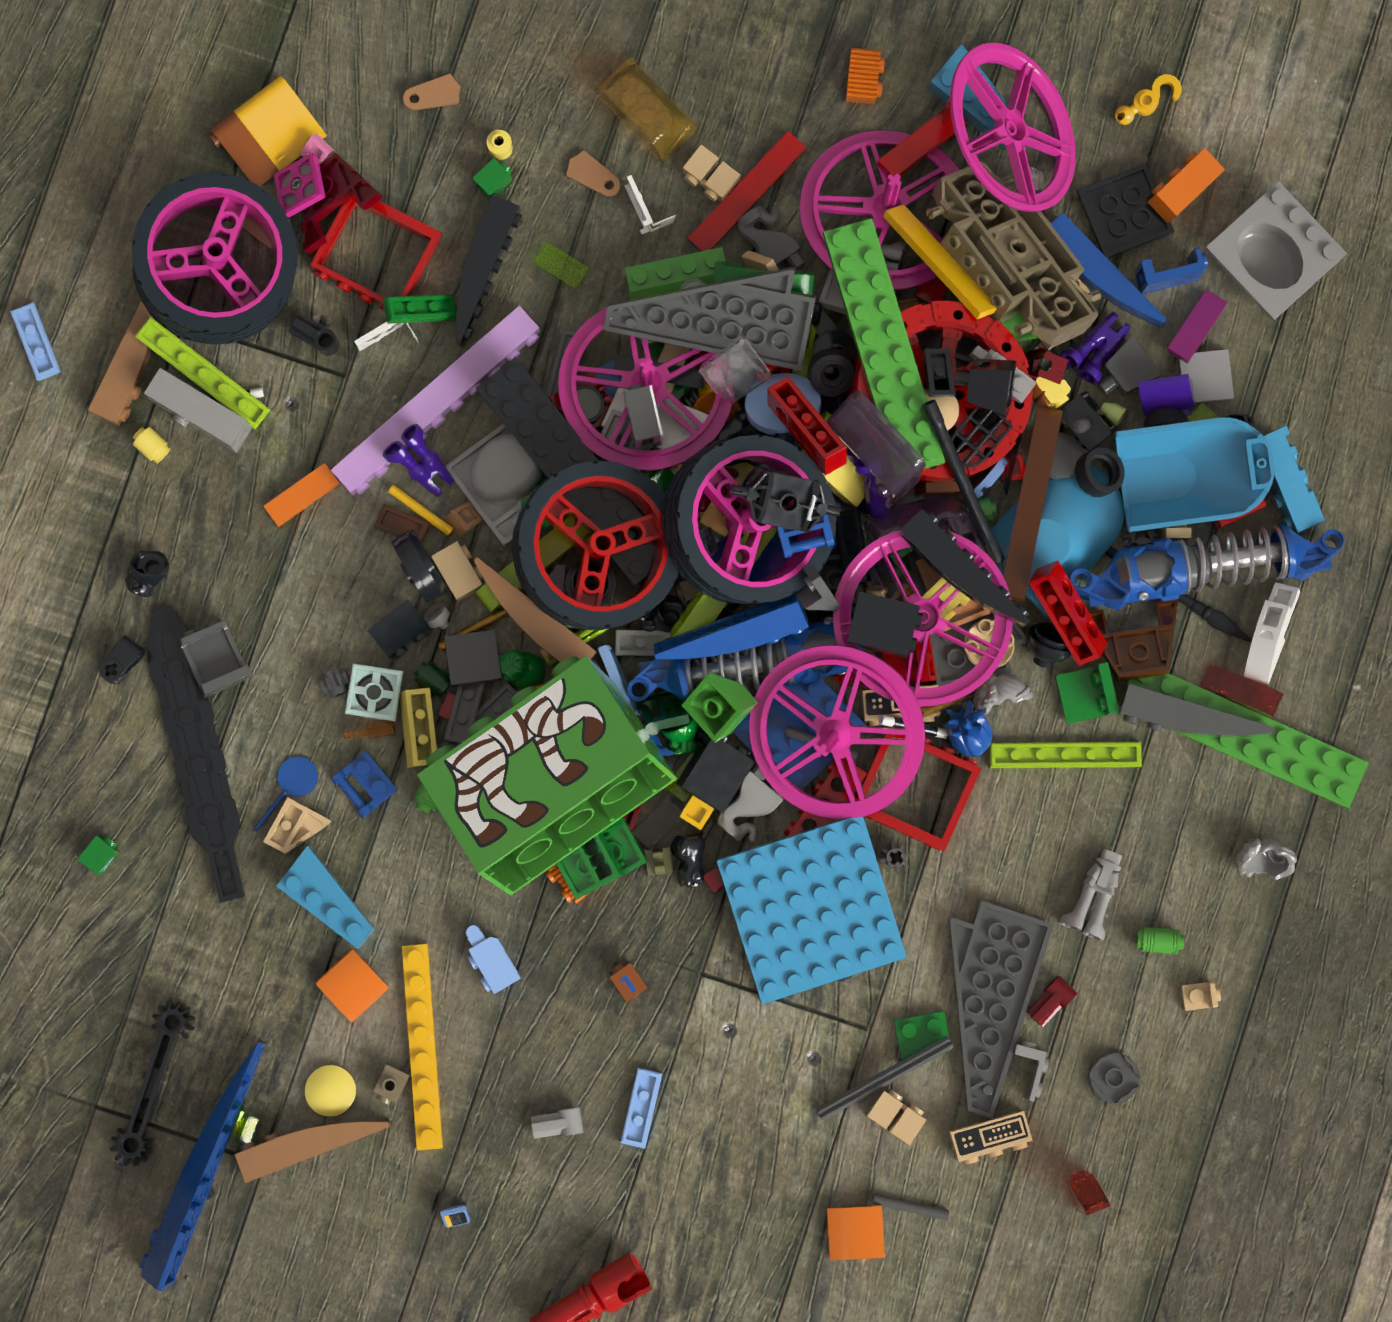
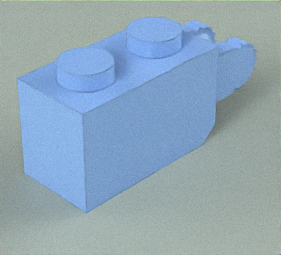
M469 926L465 934H467L472 948L469 949L471 955L467 958L474 970L479 968L484 977L480 980L487 992L492 990L496 994L521 979L500 940L494 937L486 938L479 926Z

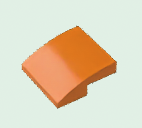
M353 948L315 982L318 988L351 1023L389 988Z
M882 1205L827 1208L830 1260L885 1257Z

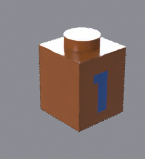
M622 962L611 970L613 975L609 978L626 1002H629L648 988L631 963L626 965Z

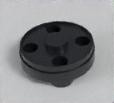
M413 528L391 541L402 561V564H400L410 583L416 585L426 603L431 600L434 601L449 592Z

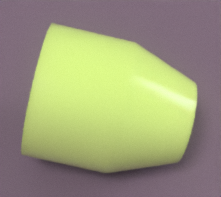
M1105 402L1100 409L1117 427L1127 411L1126 408L1110 402Z

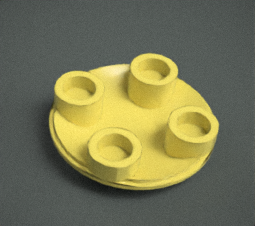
M326 1065L316 1069L309 1076L305 1085V1097L308 1105L316 1113L323 1116L331 1117L344 1113L350 1108L356 1095V1084L352 1076L345 1069L335 1065Z

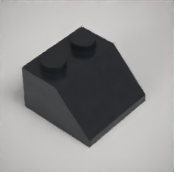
M406 600L367 631L389 659L393 657L398 659L408 651L406 647L415 641L417 644L425 639L430 628L409 600Z

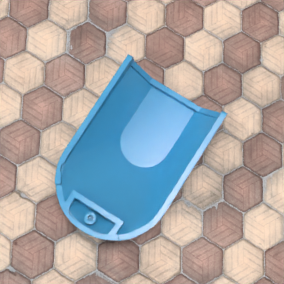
M1223 417L1115 432L1117 455L1120 457L1125 471L1121 489L1128 532L1236 518L1256 508L1271 488L1275 471L1272 450L1264 436L1244 421Z
M1090 466L1094 479L1103 486L1108 485L1109 477L1101 470ZM1075 476L1069 479L1060 478V480L1049 477L1029 581L1037 568L1057 560L1069 579L1072 572L1076 569L1084 568L1089 571L1117 539L1122 529L1124 505L1119 490L1103 497H1092L1079 487ZM1019 499L991 529L1005 557L1002 562L996 564L1002 575H1004ZM981 541L977 546L985 552ZM1080 579L1074 580L1076 585L1081 581ZM1028 581L1026 597L1033 602L1043 614V617L1047 619L1049 616Z

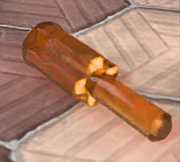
M393 721L369 724L364 729L346 731L343 733L344 739L362 736L376 738L395 735V724Z

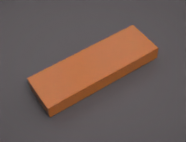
M324 463L265 504L264 508L276 525L280 527L340 485V483L326 463Z

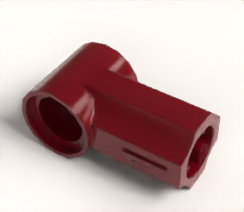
M1060 975L1045 988L1044 994L1026 1012L1041 1027H1044L1060 1009L1065 1008L1078 993Z

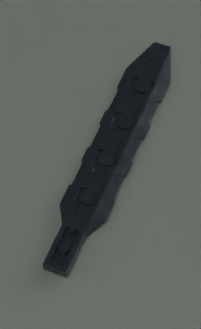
M171 605L152 610L147 658L153 683H156L163 710L161 715L164 728L168 732L175 762L173 765L176 777L180 781L187 809L185 814L190 834L208 853L219 901L224 903L246 897L234 850L241 823L225 771L227 766L223 750H220L213 722L215 717L211 702L208 701L207 697L203 698L179 645L180 639L183 638L182 634L187 632V629Z

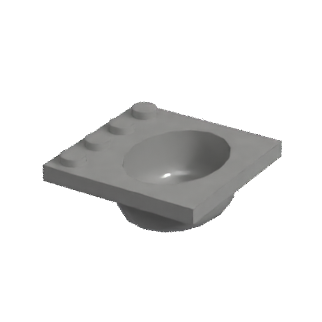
M1279 181L1205 248L1211 257L1272 321L1277 319L1347 254Z
M504 424L445 466L459 488L504 547L513 541L514 527L522 509L521 500L529 498L537 489V484H542L543 481L548 480Z

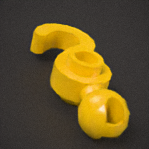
M1164 74L1159 76L1154 81L1151 90L1144 89L1135 95L1133 105H1123L1116 109V121L1119 124L1127 125L1133 121L1135 114L1141 116L1151 115L1158 106L1160 86L1164 84L1172 87V100L1177 101L1182 92L1180 81L1172 75Z

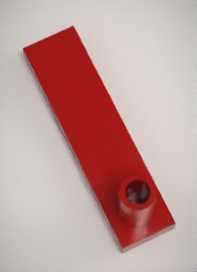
M950 99L941 112L878 160L877 166L887 176L890 174L892 176L896 174L902 176L955 134L951 118Z

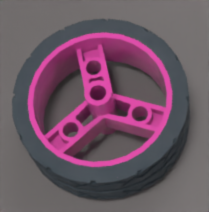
M200 173L177 180L163 188L150 201L151 203L147 204L137 221L132 241L133 279L138 295L149 314L163 327L186 340L202 344H230L245 340L244 338H250L264 330L278 316L277 314L281 313L291 295L297 268V241L289 218L281 205L268 192L245 178L229 174L225 175L223 173ZM220 207L210 235L203 245L154 251L162 232L173 220L186 212L198 208ZM246 217L256 222L265 232L272 245L275 258L274 275L262 293L231 257ZM228 221L232 222L235 226L232 229H226L222 226V223ZM223 239H228V240H229L228 245L226 244V242H225ZM202 256V265L190 266L188 264V259ZM174 260H179L183 263V266L174 268L170 263ZM227 266L233 273L229 280L224 278ZM205 276V278L217 284L236 309L217 313L199 311L173 297L161 281ZM240 284L244 286L245 290L235 292L232 287L233 285Z
M761 435L739 436L706 446L684 462L673 477L665 494L662 510L663 539L673 564L681 576L695 589L718 601L734 604L771 602L798 592L807 585L804 578L808 575L802 567L811 562L819 573L827 561L833 546L826 547L824 545L793 553L792 557H789L786 563L772 575L760 581H748L762 532L767 529L776 528V526L754 522L751 519L746 499L730 495V489L733 490L731 485H740L723 466L733 460L746 459L761 464L766 463L771 469L787 472L794 477L813 481L818 480L822 485L825 502L835 505V500L829 483L827 484L826 477L807 454L802 450L800 452L798 447L779 438L764 435L763 437ZM722 486H725L727 489V496L725 498L721 494ZM703 492L726 517L725 525L729 534L719 566L713 562L705 550L699 535L697 522L698 505ZM794 499L784 507L786 509L791 508L794 504ZM737 500L743 508L735 510L731 502ZM828 515L833 538H835L837 519L836 516ZM822 528L798 534L796 542L823 535ZM749 533L746 544L741 545V534ZM737 551H739L742 556L740 563H738L735 558V554Z

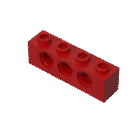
M789 376L767 388L768 406L809 457L818 465L825 476L846 464L847 447Z
M1057 560L1037 568L1029 584L1078 666L1100 658L1107 645V641L1059 561Z
M842 758L853 792H855L856 786L846 758ZM833 760L826 770L830 773L825 782L820 779L812 792L816 794L814 797L833 802H848L849 797L845 787L841 792H836L831 788V781L833 779H842L836 762ZM856 766L860 781L862 782L867 773ZM799 809L798 813L801 817L797 823L791 821L784 834L790 836L803 832L802 823L805 820L814 821L816 827L834 822L836 819L817 816Z

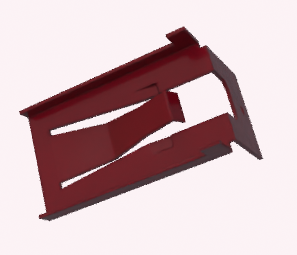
M1036 346L1038 349L1024 352V354H1027V361L1034 360V362H1028L1029 367L1027 370L1029 377L1034 380L1039 376L1061 384L1068 359L1046 351V348ZM1045 358L1052 362L1048 372L1041 369L1033 371V368L1038 367L1040 359Z

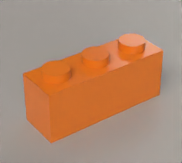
M1206 148L1198 154L1193 151L1184 160L1187 164L1182 169L1179 166L1176 167L1167 176L1170 181L1166 185L1161 182L1151 191L1154 196L1148 203L1167 224L1225 170Z

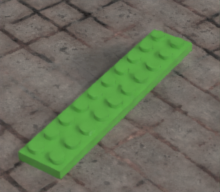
M873 219L824 231L822 235L895 478L944 464L945 459L941 446L922 409V404L927 402Z
M1169 673L1127 681L1126 685L1132 684L1275 727V732L1272 734L1246 737H1213L1181 732L1176 733L1341 807L1350 808L1369 762ZM1123 690V692H1122V694H1121V697H1120V699H1119V701H1118V707H1120V703H1121V700H1122V697H1123L1124 690Z

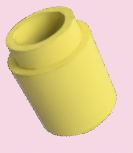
M495 130L488 135L487 147L489 154L497 160L508 158L513 150L510 135L504 130ZM503 142L502 145H496V143Z
M142 427L133 436L135 440L133 446L147 459L153 460L157 464L171 450L167 446L168 443L151 427L147 429Z

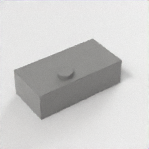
M159 368L144 392L152 403L174 415L173 420L183 427L189 424L235 453L238 452L252 429L246 419Z

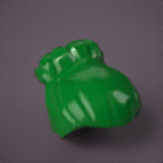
M514 649L499 657L501 673L504 675V679L516 687L524 689L528 686L542 683L545 677V665L536 654L520 652V650Z
M690 715V723L683 724L678 728L661 729L663 735L669 740L668 750L674 751L673 755L690 754L697 750V743L694 738L699 725Z

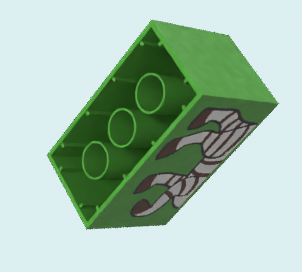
M587 656L580 660L578 657H570L560 662L552 671L554 677L552 680L538 690L535 686H530L516 693L510 700L511 709L496 719L494 716H487L475 722L468 730L470 737L455 748L448 745L435 750L426 760L428 767L417 774L477 873L510 896L678 779L617 685Z

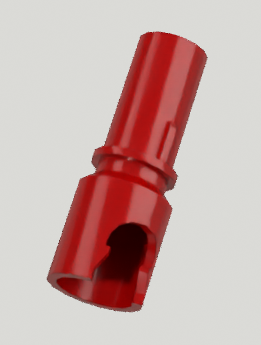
M630 1251L590 1276L589 1283L586 1285L583 1283L579 1284V1289L529 1318V1321L588 1322L593 1318L599 1319L602 1317L601 1313L605 1311L614 1313L652 1290V1285L643 1267Z

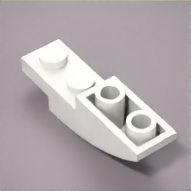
M1275 582L1269 600L1264 602L1254 632L1244 673L1245 679L1269 684L1285 642L1284 634L1300 595L1299 588Z

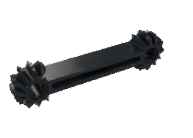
M167 1001V1009L162 1005L158 1006V1010L162 1015H152V1018L159 1020V1023L151 1025L152 1029L160 1028L161 1031L127 1132L119 1127L116 1131L120 1137H111V1141L116 1142L117 1146L110 1147V1151H119L114 1159L118 1161L124 1157V1166H128L130 1161H132L134 1167L139 1166V1158L143 1162L148 1161V1157L144 1152L153 1153L154 1151L153 1148L147 1147V1144L154 1142V1138H145L179 1034L184 1039H188L189 1034L185 1030L194 1031L195 1029L193 1025L188 1024V1021H193L196 1018L195 1016H186L191 1011L190 1007H186L181 1011L183 1006L181 1001L176 1003L175 1008L172 1001ZM171 1015H176L180 1021L178 1028L175 1030L171 1029L167 1023ZM167 1035H169L170 1041L168 1043L160 1069H158L156 1066L160 1058ZM148 1098L150 1100L138 1132L136 1126L145 1099ZM129 1138H134L138 1142V1149L135 1152L129 1151L126 1146Z

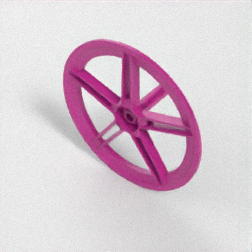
M986 43L973 48L964 55L957 65L950 90L951 118L962 154L982 185L1001 202L1025 212H1038L1048 209L1057 204L1066 194L1072 182L1075 169V140L1070 118L1063 100L1041 67L1018 49L1002 43ZM997 63L1017 72L1007 107L977 69L979 65ZM966 83L995 122V127L971 140L968 138L963 118V94ZM1031 86L1040 97L1048 112L1055 138L1026 125L1023 119ZM1003 143L1007 148L1018 193L1010 191L999 184L986 171L976 155ZM1024 145L1056 157L1052 178L1048 185L1038 194H1035Z
M886 130L869 131L839 141L817 159L808 172L803 184L800 198V218L810 247L817 257L833 271L822 235L824 229L820 221L819 212L870 216L873 219L875 228L881 230L879 236L881 246L887 230L891 226L883 217L885 211L903 204L907 207L933 191L940 179L911 197L907 194L941 174L945 177L959 171L956 164L943 151L937 148L926 156L925 159L938 169L900 189L902 183L900 181L901 176L899 174L895 176L890 174L886 177V174L877 166L880 157L876 146L896 147L910 134ZM866 148L871 149L882 181L881 185L876 183ZM861 150L874 195L872 197L819 196L822 183L830 170L846 156ZM818 203L862 205V208L820 205ZM921 222L933 237L941 243L943 238ZM925 262L908 269L888 270L894 291L918 287L938 277Z
M607 308L601 310L588 319L575 333L561 361L558 381L559 397L567 422L590 451L608 462H617L637 470H659L684 463V461L704 448L706 444L713 441L726 423L734 397V390H732L733 366L730 356L709 352L670 373L667 368L702 352V350L693 349L656 367L653 365L650 357L647 339L641 338L645 358L639 359L635 337L630 336L635 365L632 371L579 366L587 346L604 330ZM712 358L717 376V391L710 414L702 424L665 388V383ZM577 372L621 376L622 381L617 382L578 376ZM576 381L628 389V387L637 384H643V387L652 385L656 404L692 435L669 448L654 451H636L623 447L631 433L629 424L619 445L614 442L627 416L626 407L611 439H606L590 424L584 415L577 396ZM669 398L699 429L695 431L663 401Z
M895 531L877 539L864 548L853 559L843 574L835 595V599L841 608L833 611L837 645L858 648L857 646L847 644L852 624V601L864 575L874 564L883 558L904 602L919 605V613H923L920 628L915 627L913 637L917 638V642L922 643L915 685L914 688H910L919 706H935L949 703L973 692L997 669L1008 648L1013 622L994 613L993 634L990 643L942 618L941 611L960 591L955 589L943 602L939 596L950 586L946 582L929 599H923L897 553L898 550L910 548L911 546L898 534L899 531ZM951 532L957 539L955 543L961 550L966 548L974 556L975 560L973 562L979 568L983 566L993 576L991 581L997 587L1001 585L1009 592L1006 581L994 561L976 544ZM891 553L913 591V594L907 596L887 556ZM946 626L987 647L986 652L944 633ZM934 633L983 656L970 672L958 680L939 687L919 688L929 635ZM910 652L908 654L905 681L908 685L910 684L913 653ZM853 668L852 672L856 676L858 670ZM862 672L860 681L865 686L884 698L894 701L889 692L878 681Z
M822 645L807 648L780 662L767 675L756 693L755 699L758 703L751 710L749 720L750 742L755 760L762 774L774 790L794 806L811 814L832 819L863 817L890 805L903 794L913 781L920 767L925 748V726L922 711L908 683L892 666L879 657L864 650L843 645ZM821 665L848 667L831 716L825 715L783 684L797 673ZM854 668L858 671L847 709L844 711L839 708ZM862 672L874 678L889 692L900 710L905 729L855 726L851 724L849 717ZM778 690L814 714L816 718L814 720L778 693ZM774 698L816 731L815 738L778 765H776L767 740V717ZM861 732L905 735V738H861ZM850 745H905L901 764L893 778L876 793L865 797ZM811 746H814V749L817 750L786 772L782 773L780 771L782 767ZM831 752L850 801L833 802L816 798L797 788L786 777L821 755L826 757ZM842 758H847L859 800H856Z

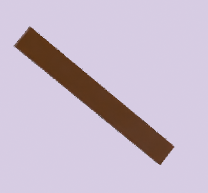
M1040 406L1037 409L1003 575L1011 595V600L1025 601L1063 413L1061 410Z

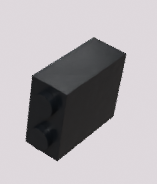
M859 591L847 644L907 658L909 652L914 653L917 638L913 637L915 627L920 628L923 613H919L920 606Z
M706 734L675 784L723 813L755 761L748 757L750 752L739 745L736 748L728 744L730 739L727 737L715 743Z

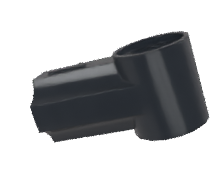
M299 314L292 322L289 333L316 348L322 355L331 356L338 351V338L330 329L323 328L302 314ZM324 338H332L333 341L330 346H321Z

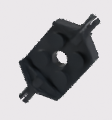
M763 469L749 486L743 487L732 484L731 488L733 490L730 489V495L746 499L750 517L754 522L809 532L825 514L839 517V512H841V506L830 505L825 502L822 485L818 480L813 481L770 472L766 469ZM787 496H793V506L789 509H784L782 507L783 499Z

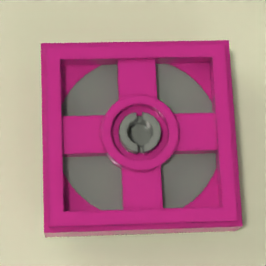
M310 153L273 174L278 202L288 218L326 198L318 156L314 153Z

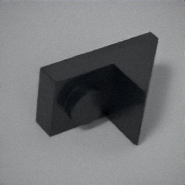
M950 348L924 349L925 379L922 383L924 390L929 397H955Z

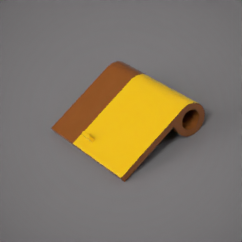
M280 75L210 128L212 134L209 135V138L217 148L222 146L250 182L260 187L274 177V173L282 170L299 158L301 150L312 135L317 133L322 139L327 135L286 80Z

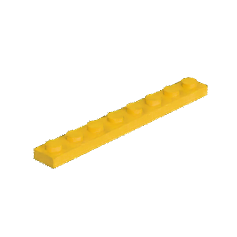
M428 944L402 946L417 1150L443 1148Z

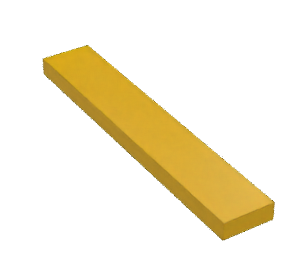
M904 204L885 211L884 219L976 319L995 313L997 308L993 306L991 298Z

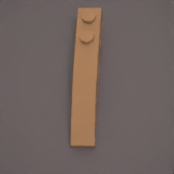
M142 301L88 409L91 414L118 427L121 422H126L131 411L129 406L132 400H136L141 392L142 387L139 385L152 349L135 337L148 318H153Z
M478 557L475 558L474 562L497 600L517 625L541 647L539 652L550 661L554 657L559 662L570 657H578L579 660L584 656H587L590 660L596 654L594 649L557 620L539 610L531 599Z
M352 1121L310 1127L280 1137L278 1132L263 1137L265 1143L255 1146L253 1141L240 1146L241 1152L234 1155L243 1179L247 1183L392 1125L390 1121Z

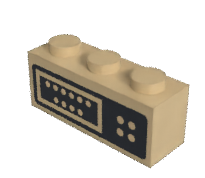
M938 685L919 686V688L938 687ZM872 690L861 692L863 722L869 723L870 727L884 726L879 724V717L882 714L903 719L895 701L886 699ZM940 711L923 717L924 723L935 722L934 717H939Z
M1023 1110L948 1131L956 1160L958 1162L963 1161L964 1165L979 1161L978 1156L988 1154L989 1158L1002 1155L1003 1149L1012 1147L1013 1151L1028 1147L1027 1142L1033 1141Z

